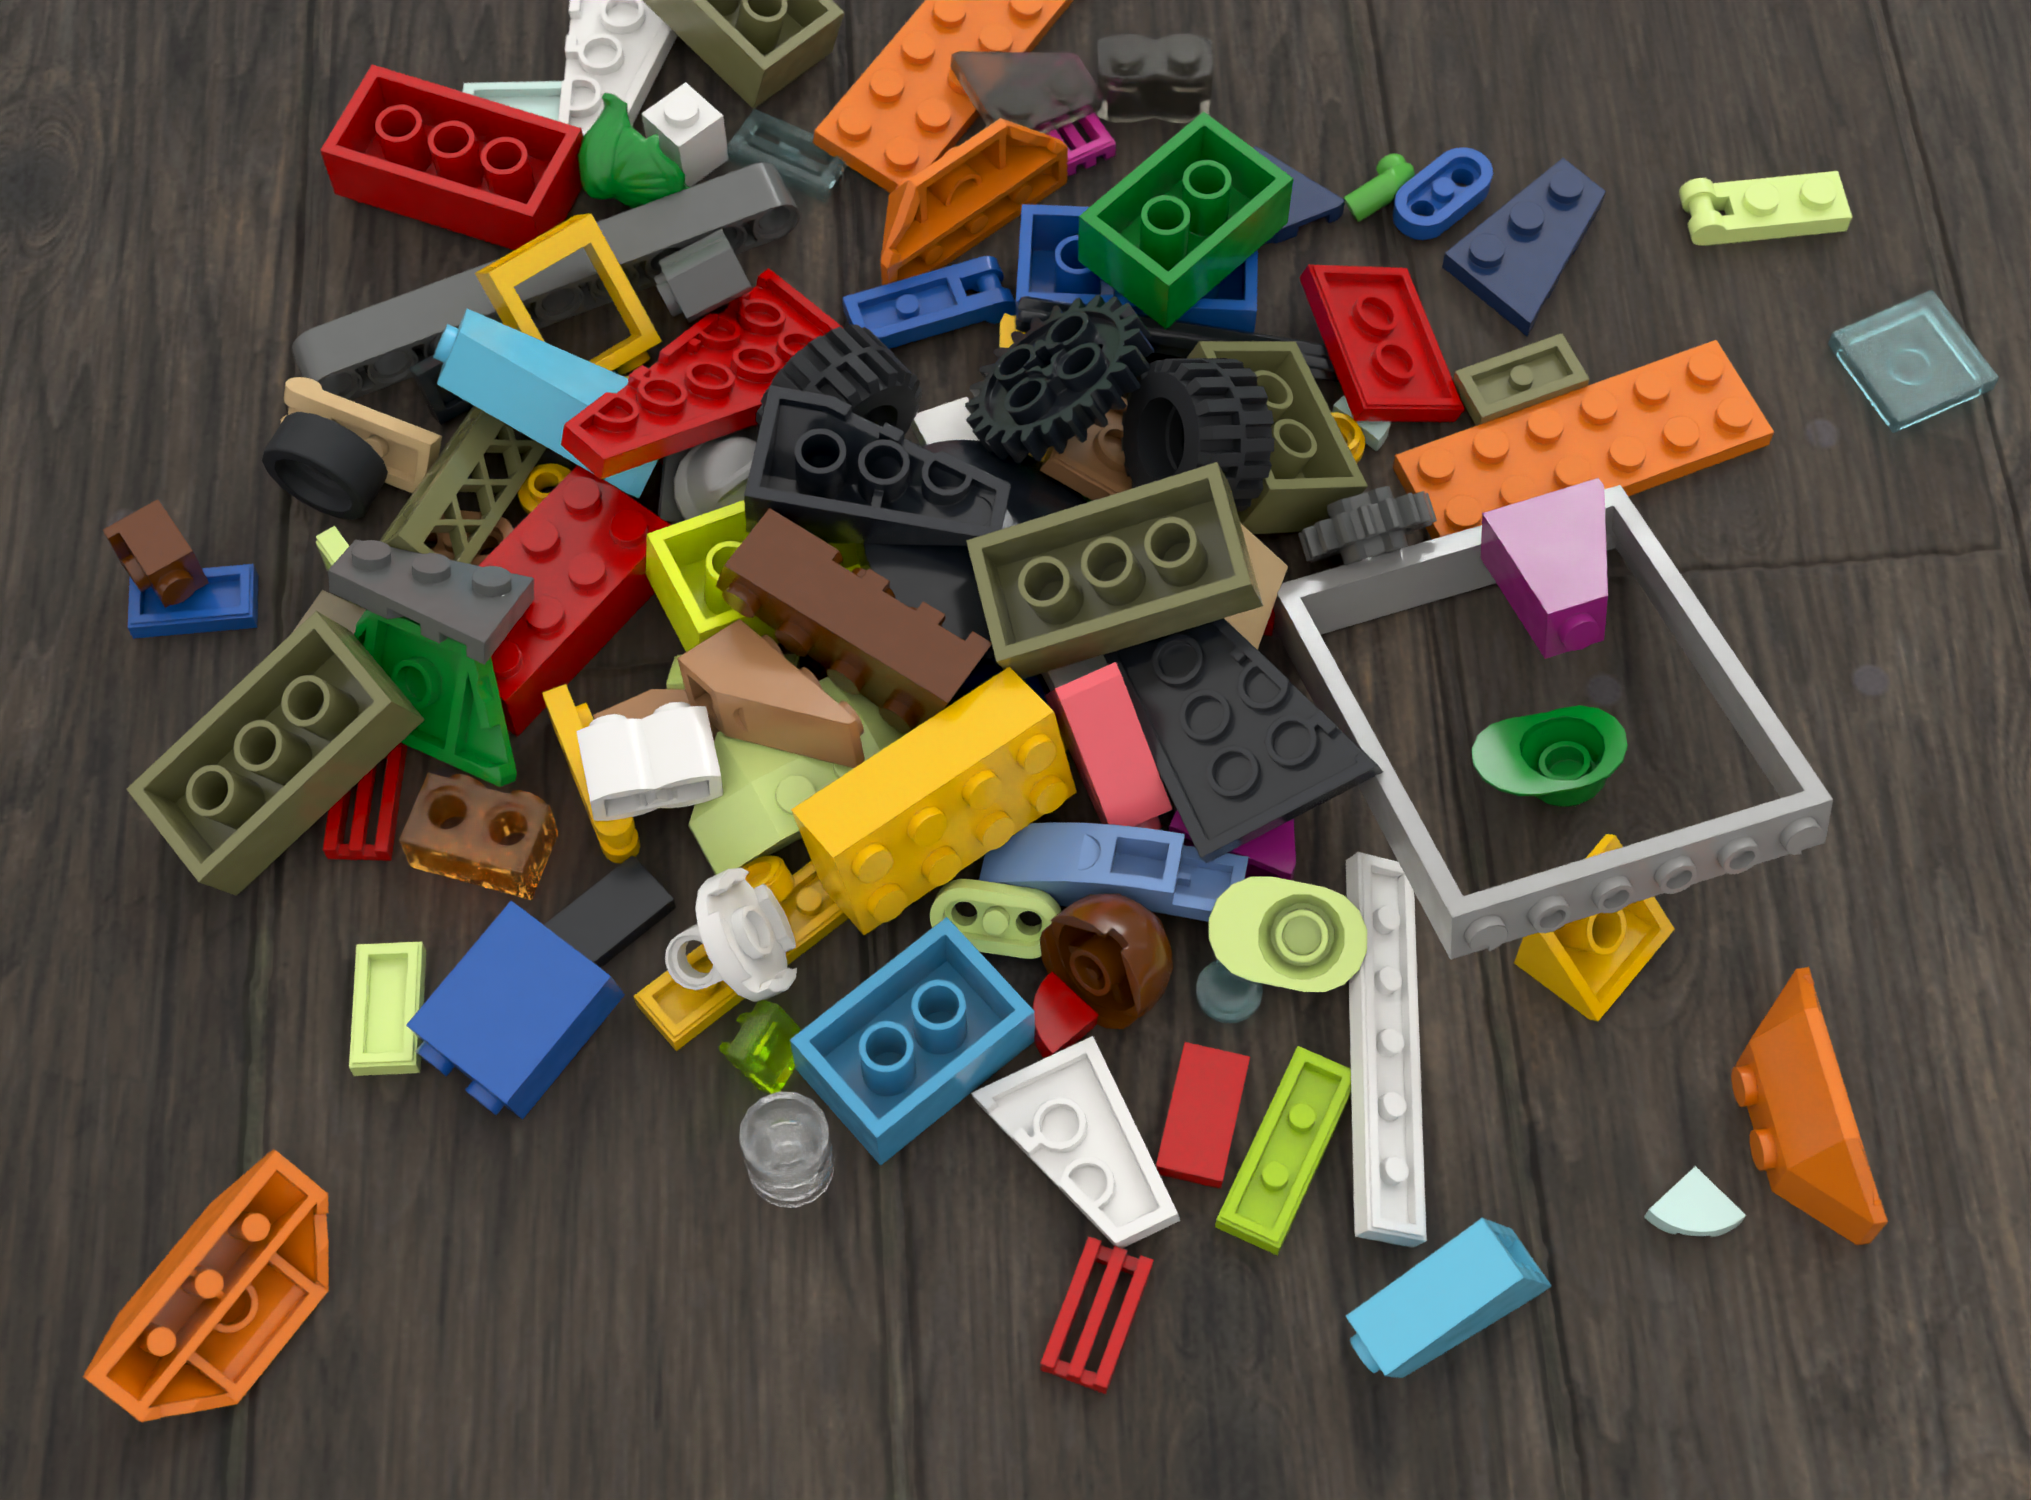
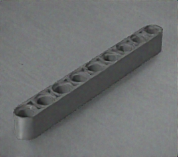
M761 162L596 223L636 293L657 285L654 276L662 273L659 260L722 229L735 255L787 235L800 221V211L777 168L770 163ZM583 247L514 286L537 329L613 302ZM497 260L303 332L295 339L292 345V354L302 377L319 382L324 391L353 400L413 377L409 367L435 353L446 325L449 324L458 328L466 309H470L503 324L475 275L477 271Z

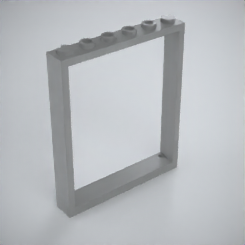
M1621 485L1604 489L1606 551L1614 548L1617 549L1780 796V799L1463 896L1321 634L1495 584V580L1480 558L1482 525L1401 548V550L1363 559L1356 563L1284 582L1277 592L1274 604L1275 631L1315 706L1333 721L1353 743L1377 763L1383 771L1359 784L1358 787L1450 960L1487 948L1491 951L1503 943L1538 932L1550 933L1567 923L1599 913H1614L1631 903L1663 893H1678L1687 889L1692 884L1727 873L1739 874L1756 864L1788 854L1798 855L1801 854L1802 850L1823 844L1826 841L1833 803L1832 797Z

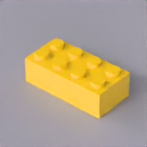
M1008 667L791 809L822 888L863 935H866L882 923L896 918L904 908L937 886L951 881L959 871L989 851L1006 844L1013 835L1044 814L1058 809L1065 800L1077 793L1054 711Z

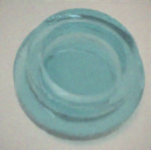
M1219 960L1210 963L1203 969L1196 986V997L1201 1009L1210 1018L1222 1023H1238L1251 1017L1258 1009L1263 993L1262 983L1253 982L1231 973Z

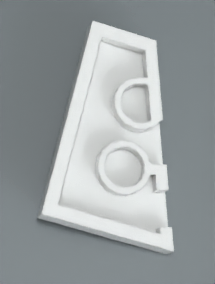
M1093 1036L971 1093L975 1102L1114 1246L1124 1248L1180 1221L1177 1210Z

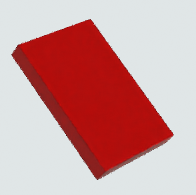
M1308 265L1299 279L1354 421L1455 422L1465 409L1408 269Z

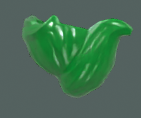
M604 93L602 96L604 108L594 124L584 134L577 155L581 185L589 197L599 200L616 198L624 205L634 209L690 188V186L685 185V173L677 163L664 155L660 149L658 134H653L648 138L642 136L630 124L627 103L615 94Z

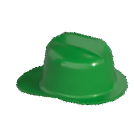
M1578 705L1558 708L1544 713L1508 718L1493 723L1477 735L1471 753L1473 767L1483 781L1497 790L1517 796H1535L1553 806L1571 807L1581 805L1596 796L1604 787L1606 779L1623 763L1628 744L1625 729L1614 716L1599 708Z

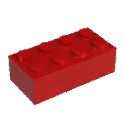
M371 65L320 150L336 195L512 250L518 249L563 223L582 189L577 158L583 140L582 128L376 65Z
M579 465L478 565L481 567H502L510 573L534 578L533 602L491 656L507 730L517 737L546 708L542 693L564 684L568 685L655 593L646 577L647 534L668 527L670 524L603 479L600 480L596 475Z

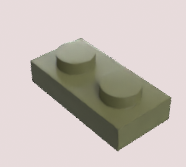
M1561 333L1455 371L1453 382L1462 403L1477 426L1586 387L1589 383V377Z

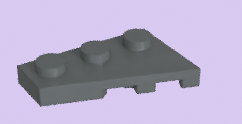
M355 539L328 570L329 592L386 619L405 616L420 623L421 635L437 643H441L447 637H450L466 645L467 657L484 665L534 600V578L513 574L502 567H481L453 561L442 554H421L398 549L377 540L361 541Z

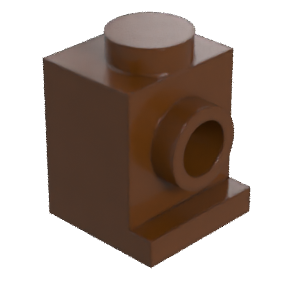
M158 499L102 530L120 563L127 570L139 591L142 593L152 587L165 608L187 600L194 591L209 583L193 550Z

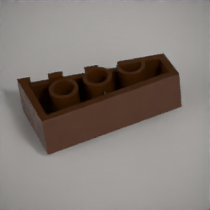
M769 508L723 566L716 587L723 592L722 596L726 603L745 617H758L775 630V637L786 649L802 657L808 654L828 669L827 675L836 686L852 695L862 694L880 708L879 713L890 726L902 733L907 734L944 710L992 643L973 631L964 641L943 628L942 624L945 621L944 613L924 601L918 608L905 605L895 599L889 580L869 568L868 570L855 568L852 572L841 566L843 557L838 549Z

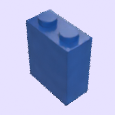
M510 901L406 1026L423 1041L415 1052L446 1077L454 1067L472 1080L465 1091L486 1109L497 1115L505 1106L523 1120L625 994L608 973L514 902Z

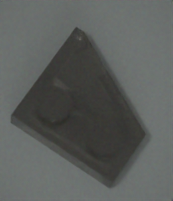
M959 51L952 54L950 68L987 127L1002 118L1046 134L1102 110L1104 96L1076 53Z

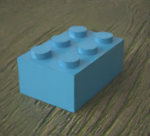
M946 917L791 1038L790 1044L795 1069L881 1166L1035 1041V1011Z

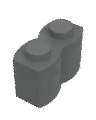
M722 229L659 260L662 273L654 276L657 283L656 286L672 317L684 313L689 323L753 291Z

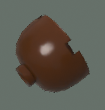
M1103 893L1087 895L1058 913L1050 920L1052 921L1051 925L1042 931L1040 937L1041 955L1048 975L1051 972L1057 975L1099 1014L1096 1024L1109 1029H1124L1151 1010L1164 995L1173 970L1172 949L1162 922L1142 904L1121 894Z

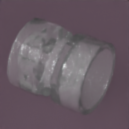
M777 1092L762 1097L748 1109L740 1125L739 1142L753 1189L763 1200L778 1207L797 1208L813 1202L826 1191L834 1175L835 1159L829 1126L824 1112L812 1099L796 1092Z

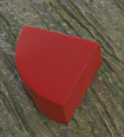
M1053 972L1042 981L1033 1002L1032 1009L1035 1011V1046L1042 1057L1047 1058L1074 1045L1096 1026L1099 1014Z

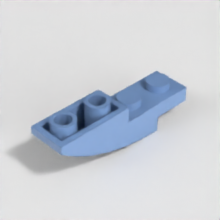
M1030 823L1013 835L1006 844L985 854L979 880L1039 889L1051 895L1059 906L1065 907L1091 894H1121L1142 904L1152 912L1209 922V916L1217 898L1232 884L1245 879L1248 857L1226 853L1209 863H1205L1200 858L1196 847L1184 845L1185 834L1150 828L1095 823Z

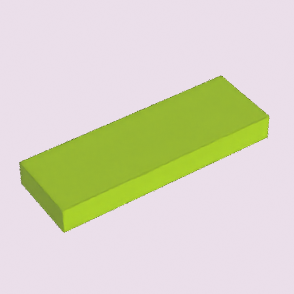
M1297 1046L1216 1219V1228L1278 1256L1351 1096L1350 1068Z

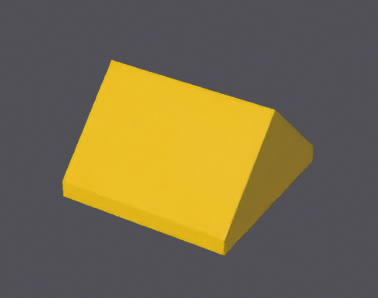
M1606 834L1586 858L1623 846L1616 835ZM1653 896L1631 903L1614 913H1599L1567 923L1550 933L1538 932L1525 936L1522 939L1514 964L1590 1020L1599 1021L1675 929Z

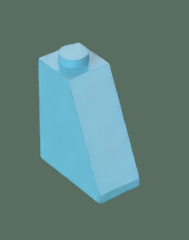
M1481 1218L1346 1315V1318L1356 1331V1334L1350 1338V1341L1357 1355L1370 1371L1376 1373L1381 1369L1385 1376L1404 1378L1537 1297L1552 1285L1513 1229Z

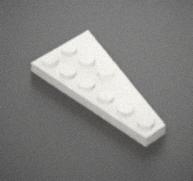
M570 0L569 35H566L565 79L562 81L558 121L582 128L584 136L604 108L603 94L612 93L627 103L628 116L632 126L677 34L642 0Z

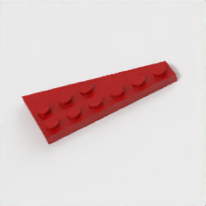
M768 268L758 276L757 284L753 291L729 302L728 308L720 314L709 313L663 348L659 352L658 361L650 368L641 365L629 374L628 384L619 392L604 393L566 422L563 428L561 446L601 480L758 424L756 422V414L762 405L760 401L779 370L809 342L820 335L824 336L830 330L841 325Z

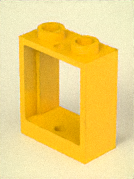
M592 213L573 216L475 273L504 325L545 342L514 286L583 247L632 334L630 337L592 358L589 362L610 371L616 369L618 374L622 375L646 363L650 359L647 350L662 342Z

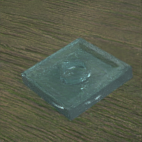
M1933 290L1834 331L1828 342L1829 347L1893 433L1993 390L1999 379L1998 375Z

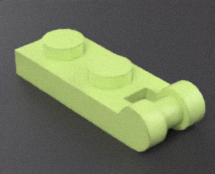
M1838 171L1712 183L1707 178H1697L1686 182L1679 190L1682 207L1691 214V219L1688 222L1691 240L1694 244L1702 246L1847 231L1852 218ZM1724 210L1726 216H1722L1720 212L1717 211Z

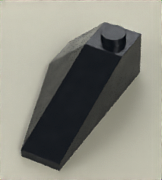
M770 385L744 494L746 532L750 533L770 508L826 543L967 546L966 540L1003 529L1011 484L945 451L934 453L904 438V431L888 423L881 427L853 413L852 405L834 396Z

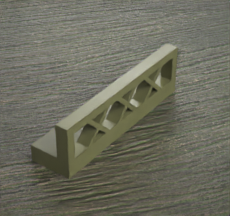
M473 406L380 541L388 544L390 547L421 554L435 553L424 544L430 533H449L454 552L453 561L470 564L547 447L535 440H516L511 426ZM484 453H503L508 473L507 479H489ZM458 492H476L482 515L480 519H462L456 496ZM493 492H498L494 498ZM444 513L445 519H440Z

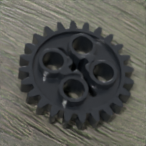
M1096 295L1087 306L1079 297L1073 301L1066 312H1063L1059 305L1053 307L1049 319L1042 322L1040 318L1033 317L1031 319V330L1025 334L1014 331L1011 334L1014 343L1009 348H996L993 351L998 358L996 363L982 366L979 369L985 380L979 381L969 388L975 397L965 403L966 409L971 414L966 421L989 453L994 452L999 460L1003 461L1010 455L1016 463H1020L1030 453L1036 461H1041L1051 446L1054 447L1058 454H1062L1069 439L1076 437L1081 443L1085 442L1088 435L1087 429L1093 424L1105 428L1108 425L1105 414L1110 409L1124 410L1127 407L1121 397L1124 393L1139 390L1141 385L1135 376L1150 370L1151 366L1145 358L1154 352L1153 347L1148 341L1152 336L1129 303L1122 305L1115 296L1105 303L1100 295Z

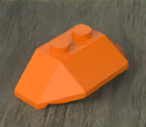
M1000 118L960 146L948 150L939 160L915 176L903 180L889 194L880 260L882 285L945 267L1021 215L1022 204L1036 205L1067 183L1068 146L1060 139Z
M1799 968L1794 971L1750 1039L1735 1067L1732 1068L1731 1081L1734 1096L1739 1106H1747L1754 1129L1750 1132L1752 1158L1758 1170H1766L1771 1191L1855 1245L1869 1244L1887 1224V1217L1870 1170L1816 995L1810 968Z
M271 1150L209 1204L122 1308L83 1378L140 1422L238 1404L329 1291V1248L326 1213H328V1193L278 1151Z

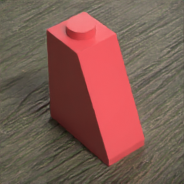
M1114 662L1066 683L1045 695L1049 707L1055 713L1058 727L1101 824L1156 830L1162 828L1158 816L1172 810V806L1117 663Z

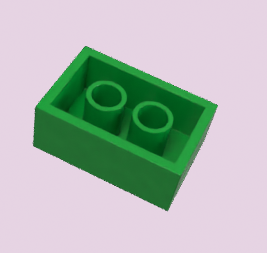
M1203 111L1079 216L1078 261L1163 328L1167 329L1288 223L1293 178Z

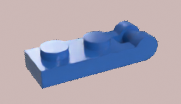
M993 256L975 258L842 297L843 311L849 325H859L861 328H868L888 349L985 320L988 323H1000L1005 313L1011 316L1015 314L1016 302L1011 290L1003 288L1001 282L1003 281L1004 274L998 260ZM973 289L980 293L967 296L965 291Z

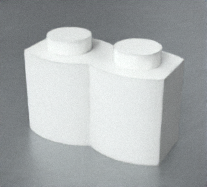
M685 702L668 703L657 708L652 715L642 719H627L625 716L618 714L605 715L593 720L588 727L576 731L594 821L619 820L642 815L658 808L686 807L723 796L721 772L705 706H691Z

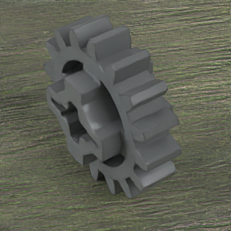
M1384 486L1327 505L1330 519L1319 521L1314 526L1304 528L1298 535L1307 562L1311 561V563L1323 559L1326 561L1341 555L1344 565H1348L1407 547L1408 543L1405 535L1416 533L1418 529L1431 526L1437 520L1429 494L1425 493V491L1413 495L1408 493L1394 499L1390 486Z

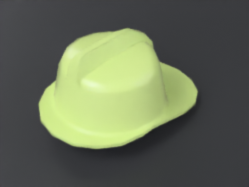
M1251 876L1232 884L1217 898L1209 916V941L1216 958L1231 973L1253 982L1302 992H1326L1344 985L1359 971L1367 952V928L1360 911L1346 896L1326 887L1277 877Z

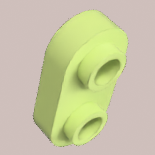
M956 879L944 885L937 893L930 911V923L933 928L944 918L948 917L979 952L1033 959L1042 956L1040 947L1042 931L1051 925L1052 921L1050 920L1061 912V908L1051 895L1039 889L974 879ZM969 902L976 908L977 914L972 917L962 916L957 912L955 904ZM1025 911L1035 912L1040 916L1042 923L1037 926H1028L1021 921L1019 915Z

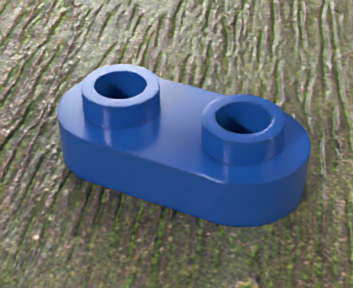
M1454 148L1443 153L1400 187L1395 197L1392 216L1398 230L1404 235L1418 240L1432 239L1444 233L1487 197L1493 176V168L1488 158L1471 148ZM1455 183H1463L1467 187H1460L1455 185Z

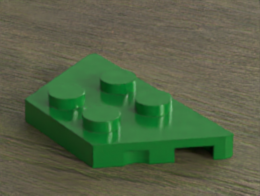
M366 609L356 623L354 635L425 719L401 743L498 787L514 782L517 771L491 657L484 665L467 657L466 645L450 637H447L441 643H437L421 635L420 623L405 616L386 619Z

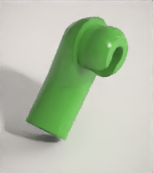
M1393 153L1382 158L1376 168L1378 176L1343 197L1348 209L1357 222H1360L1395 200L1400 187L1415 176L1413 165L1406 163L1402 155Z

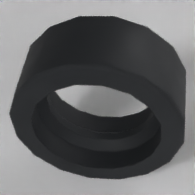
M295 412L286 415L262 456V462L267 473L281 488L311 508L342 519L354 520L364 517L388 475L383 459L371 445L353 431L337 422L313 413Z

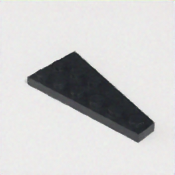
M1224 618L1103 655L1108 665L1114 662L1117 663L1155 764L1200 858L1205 863L1211 862L1383 772L1377 763L1353 743L1333 721L1309 701L1289 679Z

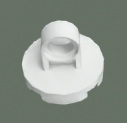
M743 868L725 870L707 879L698 890L695 908L698 924L693 925L670 941L665 955V963L669 974L675 982L684 988L699 990L724 980L738 995L756 1002L788 990L796 979L797 968H787L786 952L796 948L794 934L787 916L773 892L765 884L753 888L745 880L749 871ZM690 940L700 941L704 944L707 955L713 964L709 973L698 972L687 961L686 946Z

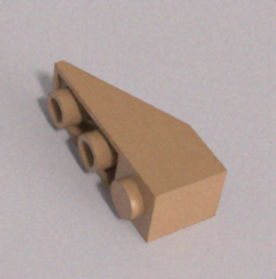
M741 619L677 658L688 702L692 706H705L709 721L725 736L855 768L865 761L860 738L864 733V728L856 711L845 701L837 703L823 691L819 681L810 670L805 667L800 669L795 667L784 657L780 647L770 636L766 634L759 636Z

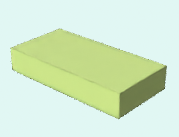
M423 942L356 944L349 1068L354 1076L421 1072V1056L415 1051L422 1044V1041L406 1025L424 1004L426 949Z

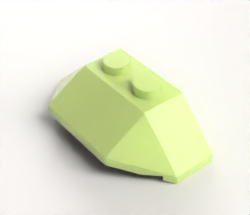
M828 676L819 680L824 692L837 703L840 701L847 702L858 714L864 728V733L860 738L865 761L906 734L890 726L879 713L880 708L862 694L852 695L843 691ZM720 731L716 735L714 745L721 772L723 796L694 805L688 826L715 875L728 869L741 868L759 857L768 856L801 839L802 836L791 809L854 768L727 737Z

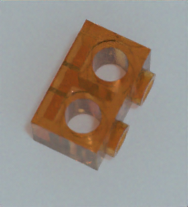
M427 773L399 841L412 868L532 900L559 832L550 805L532 793L513 790L510 794L488 789L478 780L466 775L453 774L450 778ZM451 817H465L462 823L454 828H439L445 820ZM509 834H526L520 842L514 845L506 846L499 844Z

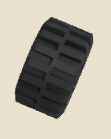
M849 325L844 329L840 326L830 330L824 336H818L790 358L771 383L772 386L834 396L852 405L853 413L881 427L888 423L904 431V436L917 415L920 407L918 403L922 398V388L919 386L921 382L918 377L868 328H861L859 325ZM769 387L760 401L762 405L756 414V422L758 423L756 430L758 434Z
M1165 359L1150 363V370L1136 377L1141 388L1137 391L1129 392L1127 396V409L1123 411V438H1121V446L1125 455L1124 467L1127 477L1132 479V488L1218 462L1231 487L1237 512L1245 511L1251 506V500L1258 498L1261 494L1263 478L1269 477L1272 466L1270 455L1271 452H1274L1275 438H1272L1271 428L1274 424L1272 410H1268V396L1264 387L1257 386V375L1251 368H1244L1243 362L1236 359Z

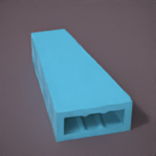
M466 309L458 328L449 324L446 325L433 356L434 359L443 362L437 382L439 386L589 472L591 471L561 446L564 424L604 393H617L628 384V378L470 309ZM658 459L604 478L603 480L627 494L640 498Z

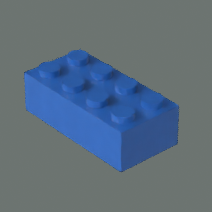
M1022 204L1016 306L1020 297L1023 296L1073 303L1076 298L1080 297L1086 306L1096 295H1100L1105 303L1115 296L1122 305L1129 303L1136 314L1147 315L1078 261L1079 216L1089 207ZM1258 250L1177 320L1254 332L1257 314Z

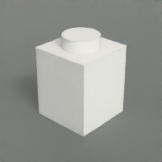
M686 82L642 113L646 138L653 134H658L660 149L664 155L677 163L685 173V185L692 187L729 160L723 115Z

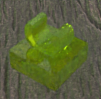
M761 1000L757 1002L752 1012H745L739 1015L737 1021L742 1028L731 1044L722 1042L719 1050L759 1091L778 1096L795 1069L790 1039L802 1030L779 1004Z

